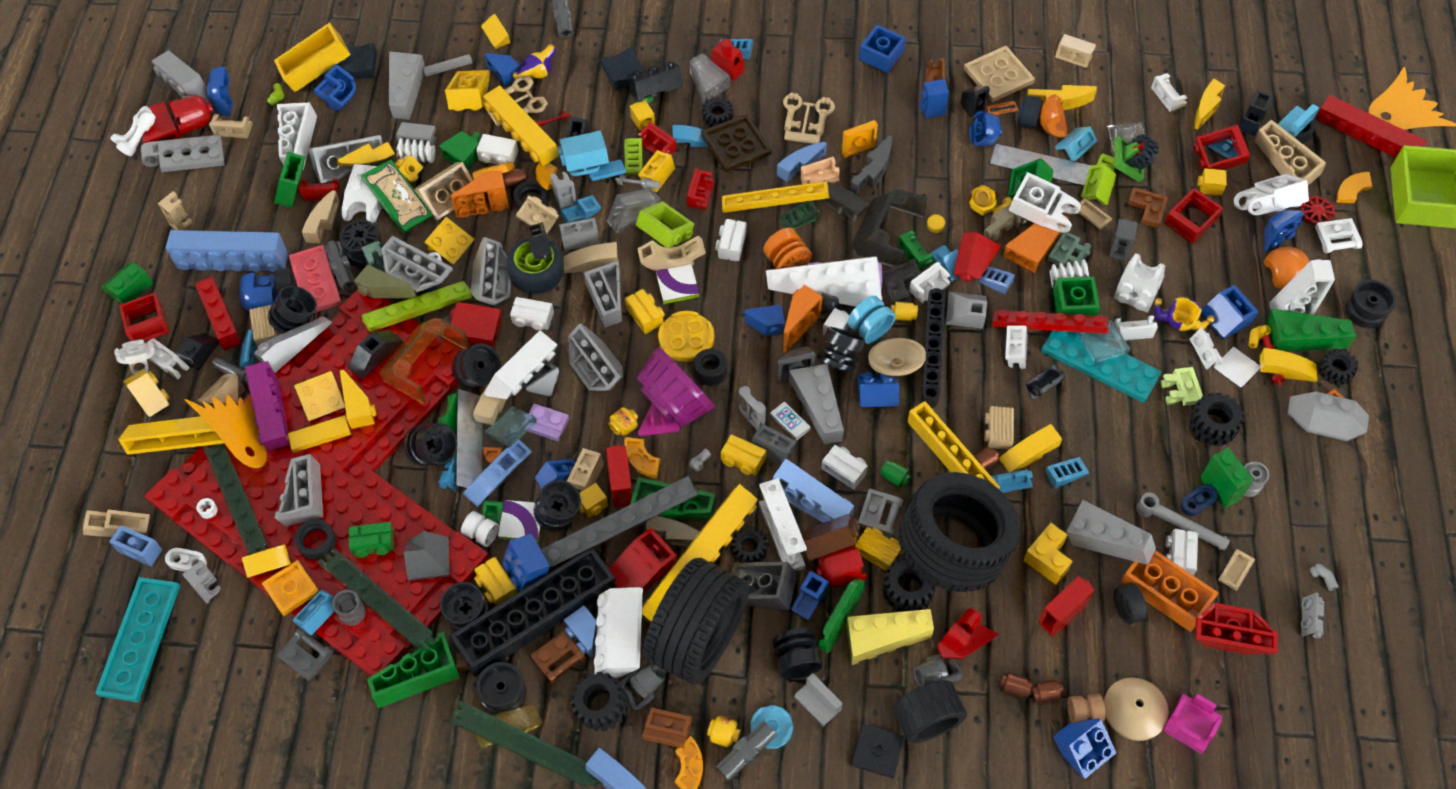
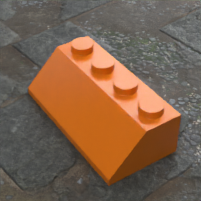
M1156 550L1148 565L1134 561L1120 582L1121 585L1130 582L1134 583L1140 589L1147 603L1189 632H1192L1195 628L1196 618L1212 604L1219 592Z

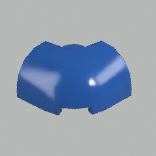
M335 64L325 74V79L314 89V93L326 101L329 108L341 111L354 96L356 84L354 78L348 72Z
M218 67L211 70L207 84L208 98L216 113L231 116L233 102L228 92L230 77L225 67Z
M253 272L241 278L239 297L244 310L249 312L250 309L272 305L275 302L277 295L274 275L256 276Z

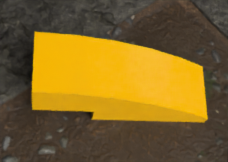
M1213 79L1207 86L1198 106L1195 117V129L1197 130L1217 111L1221 102L1220 97L1225 85L1216 79Z
M388 142L373 150L367 144L338 159L336 164L342 167H353L354 164L370 166L393 158L395 153Z
M1264 348L1260 354V372L1279 374V376L1284 375L1285 379L1317 381L1316 363L1309 359L1276 349Z
M1052 424L1019 442L1000 456L998 460L1007 473L1018 471L1040 460L1044 454L1059 447L1062 438Z

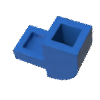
M810 571L800 587L801 593L792 606L791 611L810 621L828 591L829 582Z

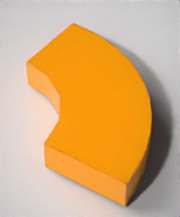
M538 163L535 170L536 180L544 189L552 188L550 175L556 174L557 167L550 163L542 167Z
M1370 172L1356 173L1345 179L1337 191L1336 203H1355L1358 193L1370 190L1372 187Z
M625 437L624 446L626 445L630 464L639 473L657 479L660 458L653 457L647 452L644 439Z
M690 736L685 741L684 749L677 748L675 750L681 763L680 773L675 780V784L680 789H697L703 774L701 751L695 740Z

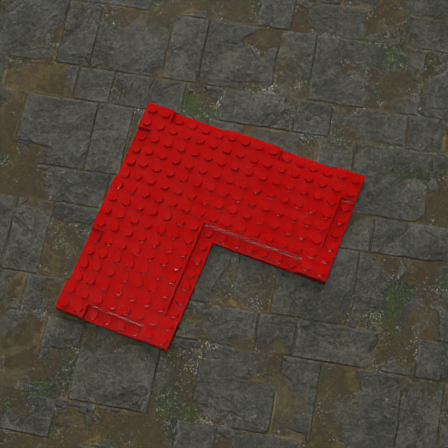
M357 290L339 307L340 313L331 320L332 323L282 366L275 375L279 381L288 433L341 416H346L347 418L346 409L342 408L308 421L294 385L332 371L343 401L344 395L340 370H344L368 397L370 404L375 405L377 416H374L375 424L351 429L349 425L351 435L293 453L291 445L271 451L266 450L267 459L260 468H252L243 464L234 456L225 443L201 446L178 470L172 468L144 497L151 505L269 598L271 597L262 585V582L287 566L247 578L242 558L281 545L286 546L290 563L292 564L298 560L319 591L323 590L333 597L342 590L356 592L366 609L365 617L359 624L354 626L343 624L334 611L314 633L371 677L387 666L395 665L407 654L442 614L440 602L446 589L456 583H470L476 576L475 568L485 564L486 561L490 560V557L486 551L463 534L452 530L374 473L404 442L407 432L412 427L420 425L459 385L452 373V361L454 356L462 349L447 339L444 341L411 318L373 331L391 330L404 343L361 380L349 370L348 366L358 344L372 333L362 321V315L390 306L392 302L387 298L363 296ZM247 446L245 448L249 456L253 457L255 455L251 447ZM311 454L320 464L323 517L318 519L330 524L336 535L334 550L327 557L320 560L307 559L297 549L294 542L295 533L303 523L284 527L275 518V514L279 511L281 504L280 496L284 494L286 487L285 479L291 459ZM205 498L212 499L218 508L216 515L210 519L202 518L196 509L198 502ZM208 505V507L204 508L203 510L206 512V510L211 509V507ZM391 522L394 528V551H389L386 555L372 553L362 558L353 556L349 548V527ZM315 530L309 533L304 540L305 547L316 549L322 546L327 540L326 532ZM423 531L448 537L450 576L408 581L404 558V549L407 541ZM313 598L291 611L290 614L295 617Z

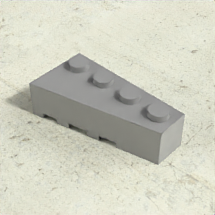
M389 51V106L394 119L410 120L424 76L423 68L425 64L423 56L420 54Z
M827 364L789 370V383L794 388L799 401L803 404L807 416L813 422V426L822 443L830 444L843 441L844 429Z

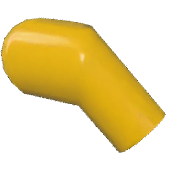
M1268 325L1252 329L1248 346L1250 348H1257L1259 339L1269 335L1271 328Z

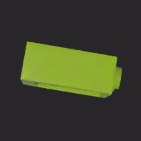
M662 201L640 210L636 226L666 248L689 240L693 234L694 223ZM662 220L663 222H665L667 225H669L670 227H672L673 230L670 229L669 227H667L665 224H663V223L660 222V221Z

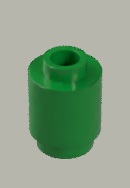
M887 460L880 471L883 478L898 487L906 486L911 478V475H909L910 470L895 461Z

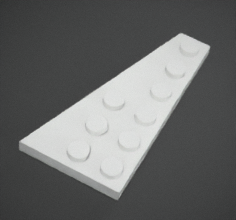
M877 256L766 270L769 290L793 294L805 284L820 295L824 292L831 296H836L840 304L857 307L870 296H877L882 301Z

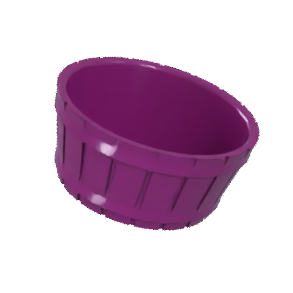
M659 346L636 377L643 385L640 390L671 423L676 420L682 427H685L716 408L700 388Z

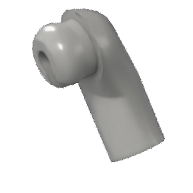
M706 448L691 459L689 463L691 469L700 471L703 468V463L712 456Z
M1315 564L1316 566L1310 568L1312 576L1318 577L1321 575L1329 591L1339 587L1332 571L1322 564Z

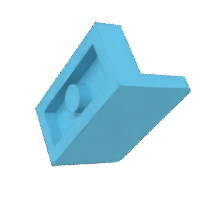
M1312 104L1305 111L1296 106L1278 125L1295 138L1314 119L1319 107Z
M1091 126L1075 128L1055 148L1056 150L1065 149L1070 160L1076 161L1098 140Z

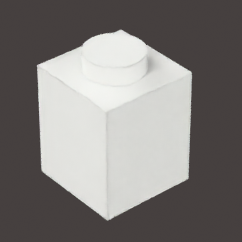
M834 308L824 323L823 334L825 335L829 326L847 331L849 328L847 322L850 315L845 311Z

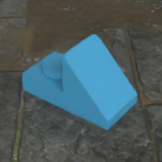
M943 245L930 253L934 256V263L939 262L950 274L948 277L950 282L959 278L953 274L958 256L957 249L950 252Z

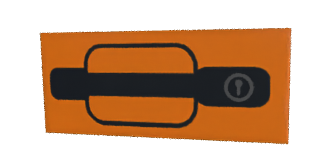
M1015 101L986 106L988 112L994 115L1019 111Z

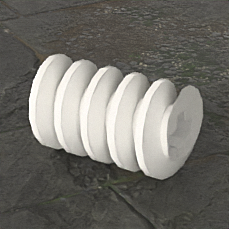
M403 138L399 139L397 144L398 159H403L409 155H412L418 162L421 160L424 163L426 161L433 163L435 159L436 148L435 145L431 146L430 141H427L426 145H424V141L420 140L419 145H417L416 139L413 140L412 144L410 139H406L405 143Z
M1084 259L1081 265H1079L1078 261H1074L1073 266L1070 262H1067L1065 268L1060 263L1057 269L1055 264H1052L1051 270H1049L1052 288H1054L1057 278L1089 277L1088 266Z

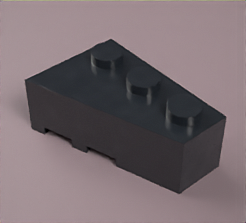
M666 62L664 66L660 67L650 66L648 70L644 71L634 70L631 74L627 75L630 93L638 102H642L643 97L648 95L655 97L657 92H669L683 86L680 66L674 62Z

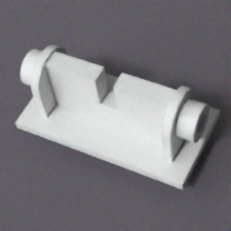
M1200 328L1190 338V341L1207 370L1213 364L1215 366L1222 364V356L1219 355L1217 349H1213L1214 344L1209 337V333Z

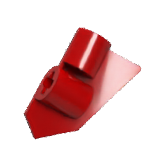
M968 608L959 620L953 624L937 647L941 658L964 659L996 638L999 633L981 625L982 616L975 609Z

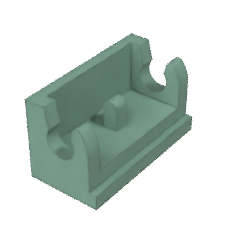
M377 241L362 247L367 264L386 273L380 242Z

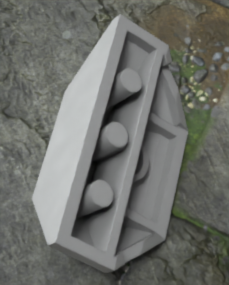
M394 236L381 248L386 273L410 283L415 292L442 283L453 270L451 266Z
M483 237L473 262L470 293L479 301L496 305L509 299L511 294L512 280L507 266L508 256L502 249L503 246L500 242Z
M580 323L568 335L569 364L589 391H610L623 378V367L603 340Z
M1320 392L1295 395L1289 398L1287 415L1293 418L1307 432L1343 441H1349L1367 433L1369 415L1354 400Z

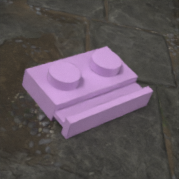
M534 403L522 427L525 431L559 442L560 435L563 433L570 418L567 414Z

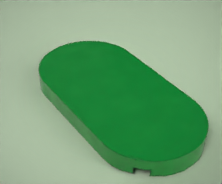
M855 578V580L849 583L823 629L824 640L821 639L819 641V649L821 651L829 653L837 643L846 627L847 617L852 616L864 590L863 580Z

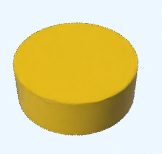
M932 215L927 220V228L931 232L939 233L945 228V219L940 215Z

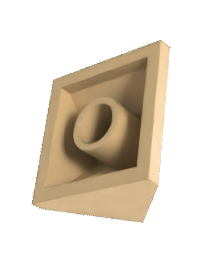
M236 373L224 374L197 401L199 403H203V401L213 403L212 397H215L220 402L226 403V396L229 395L234 402L238 403V397L246 389Z

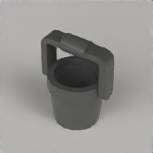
M940 654L927 658L925 663L915 667L913 670L914 678L920 687L940 680H949L953 683L961 680L963 671L955 659L941 658ZM943 660H946L947 664L956 674L948 676Z
M650 663L639 672L635 670L629 673L620 682L629 699L627 701L629 705L635 710L643 709L654 699V691L665 680V675L654 663ZM629 681L636 692L645 698L640 704L636 702L635 697L626 686Z

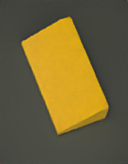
M493 14L481 28L493 47L497 49L509 44L510 40L508 33L496 14Z

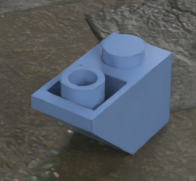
M583 605L564 619L566 626L564 631L571 639L574 637L578 642L576 646L583 654L587 653L591 658L594 656L597 625L596 619Z

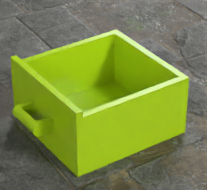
M1404 145L1390 167L1395 222L1400 224L1456 228V150Z

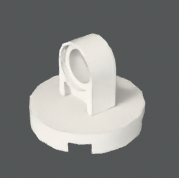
M134 340L122 344L123 348L120 350L118 348L115 349L116 360L122 364H129L132 374L139 372L133 368L136 363H143L145 365L144 370L148 372L147 359L155 354V347L152 341L144 343L143 340Z

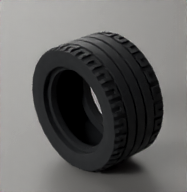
M950 472L933 476L919 487L901 520L898 537L900 548L906 561L923 579L949 591L969 592L985 588L998 577L1019 543L1021 527L1013 504L997 487L971 474ZM948 516L968 524L978 533L984 547L969 548L957 544L939 530L933 517Z
M701 557L692 559L673 580L654 614L644 642L643 652L645 658L692 685L701 683L720 660L738 627L749 597L750 586L748 583Z

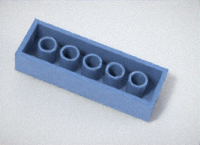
M170 230L166 250L175 266L181 270L274 272L275 270L286 268L289 254L280 234L271 232Z

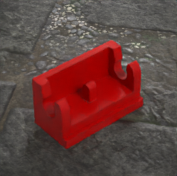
M651 122L639 133L643 148L653 155L657 150L670 155L677 151L676 139Z
M695 168L687 194V207L707 210L714 186V179L706 178L705 176L712 177V173Z
M333 178L334 183L307 184L306 179H301L302 185H299V191L304 201L322 200L332 190L336 191L339 198L341 185L337 178Z

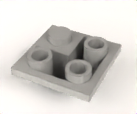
M949 292L946 324L983 329L987 309L986 296Z

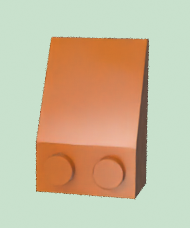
M805 284L792 295L784 329L783 352L785 353L821 317L822 296Z

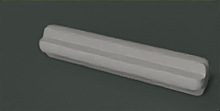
M469 54L426 66L423 68V72L426 77L471 64L472 58Z

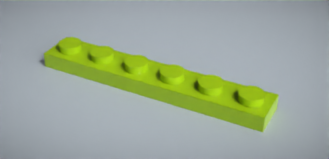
M464 281L363 314L362 321L368 330L373 332L472 298L471 290Z

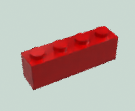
M210 277L195 283L215 334L224 351L242 344L214 278Z

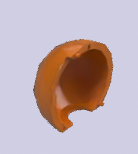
M1054 94L1043 102L1039 120L1045 132L1054 137L1065 138L1068 136V130L1061 103L1062 98Z
M1279 247L1271 251L1263 262L1266 268L1269 267L1272 271L1274 286L1283 289L1310 260L1300 249L1295 247Z

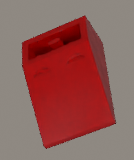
M650 527L637 537L608 569L615 577L617 588L640 587L643 588L644 592L671 570L677 562V555Z

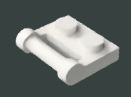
M1352 218L1320 222L1315 226L1324 253L1347 248H1362V240ZM1344 238H1351L1352 240L1338 243H1331L1330 241Z

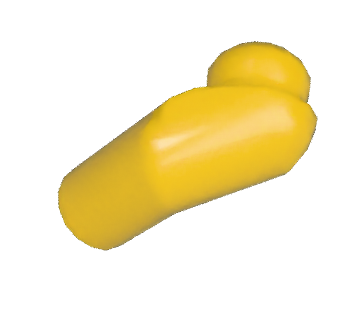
M1010 197L1003 199V204L996 207L992 211L993 214L1011 205L1012 199Z

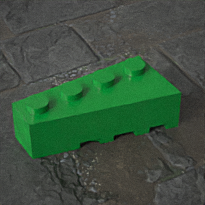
M1271 309L1265 320L1266 325L1271 328L1269 336L1272 345L1275 346L1276 350L1285 352L1330 350L1336 348L1348 349L1356 338L1351 320Z
M638 477L630 505L671 484ZM696 490L698 496L658 516L676 521L710 520L714 515L717 503L716 494Z
M443 631L433 641L425 642L421 645L420 649L412 654H406L402 657L401 661L395 665L387 666L368 678L367 681L372 698L377 707L381 708L460 678Z

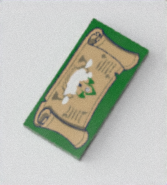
M392 160L361 175V179L403 234L433 217L431 211Z

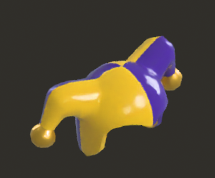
M548 44L542 52H535L525 57L522 62V68L518 72L513 73L514 79H518L520 76L546 77L551 70L550 60L556 53L555 46Z
M1179 297L1175 299L1169 310L1161 308L1162 300L1160 298L1154 300L1155 318L1158 321L1169 322L1178 331H1198L1200 328L1204 330L1215 320L1214 316L1209 315L1206 320L1199 321L1202 309L1198 303L1189 298Z

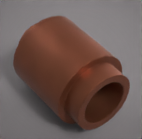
M517 168L502 173L506 189L515 188L520 183L527 181L524 169L520 170Z
M985 447L973 455L986 471L998 463L999 455L994 448Z
M1007 672L1006 675L1002 674L999 687H1002L1001 692L1022 699V697L1028 698L1032 682L1028 681V678Z
M1056 679L1035 683V686L1031 688V695L1034 703L1045 704L1061 700V695H1064V689L1061 682L1058 683Z

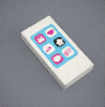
M783 402L770 412V416L795 441L810 431V426L786 402Z

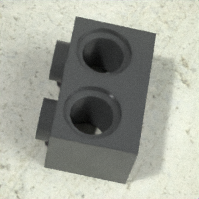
M1119 219L1111 241L1109 258L1127 261L1135 241L1138 222Z

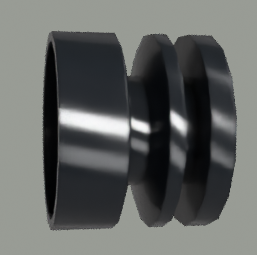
M358 220L349 223L341 233V242L350 263L357 268L364 269L368 265L362 247L377 241L380 242L381 247L384 246L378 228L370 221Z
M286 286L278 293L275 302L268 311L267 318L275 330L284 334L309 323L317 309V303L312 294L304 288Z
M829 326L824 340L831 345H821L820 349L824 352H819L817 358L833 368L855 371L856 365L852 362H858L859 359L852 352H862L866 340L849 331Z
M443 423L414 426L407 432L404 439L405 454L411 462L420 466L448 463L453 459L457 451L456 435L452 428Z
M562 480L551 481L541 490L534 504L533 513L535 520L546 530L553 532L564 530L569 527L580 509V493L569 482Z
M460 582L453 584L446 589L441 597V613L455 631L490 611L489 603L482 592L472 583Z
M809 628L792 629L780 633L772 639L775 656L779 658L777 666L780 677L783 679L803 678L823 668L820 652L816 650L818 643L815 640L814 630Z

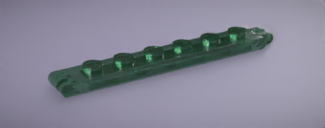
M225 443L214 444L210 448L208 445L203 446L248 554L252 555L259 551H265V548H268L269 545Z
M334 547L330 549V552L334 555L333 557L328 553L323 555L327 562L321 558L317 561L320 566L348 590L356 592L365 605L416 649L421 647L427 652L430 647L425 642L428 641L431 645L436 643L431 637L433 635L431 630Z
M462 701L458 702L457 706L463 709L464 712L455 709L453 714L460 717V720L451 717L450 723L583 787H588V784L594 787L598 786L599 782L592 779L593 775L586 771L585 764L587 761Z

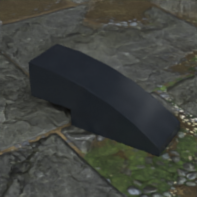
M1256 91L1240 124V131L1252 136L1256 135L1273 99L1272 95Z

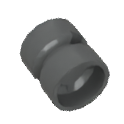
M342 590L333 598V609L343 624L354 626L364 619L366 609L356 592Z

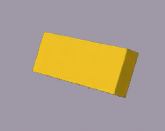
M346 416L288 433L293 453L351 435Z

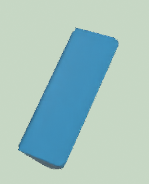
M1230 139L1206 146L1226 159L1237 156Z
M616 160L600 165V169L597 172L590 173L589 177L591 181L625 174L626 169L621 160Z
M248 330L242 342L239 368L241 369L254 365L256 343L254 342L252 330Z
M320 590L292 621L306 633L312 635L334 612L332 606L334 597Z

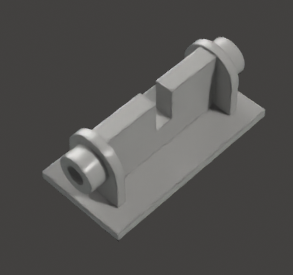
M1318 592L1302 598V637L1312 634L1313 638H1321V635L1324 634L1323 620L1318 619V617H1324L1325 602L1322 601L1321 597H1318Z

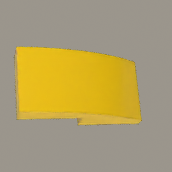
M285 545L242 558L247 578L291 564Z

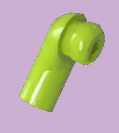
M279 83L273 85L274 92L267 98L270 105H275L284 99V92Z

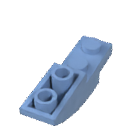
M517 439L477 477L463 494L478 507L532 451Z

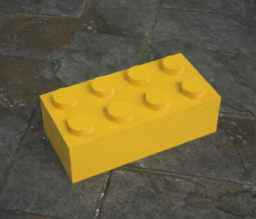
M329 22L274 61L283 80L296 92L314 79H317L327 70H330L335 64L345 60L351 54L341 35Z

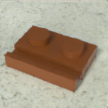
M651 708L642 738L643 740L684 749L693 719L691 716Z

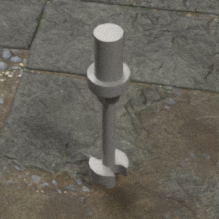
M624 175L614 178L618 185H623V182L640 184L644 189H658L660 187V182L651 181L649 178H644L640 181L626 179Z

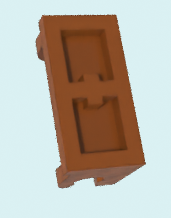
M940 58L937 65H933V59H931L928 63V68H926V82L945 79V58Z

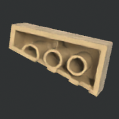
M1270 120L1259 129L1255 142L1281 175L1290 174L1307 180V185H1309L1322 174L1326 162L1273 120Z

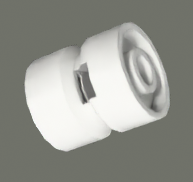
M472 511L466 517L461 527L463 535L470 539L476 538V542L485 547H488L494 541L499 531L498 523L490 519L485 520V516L476 511Z

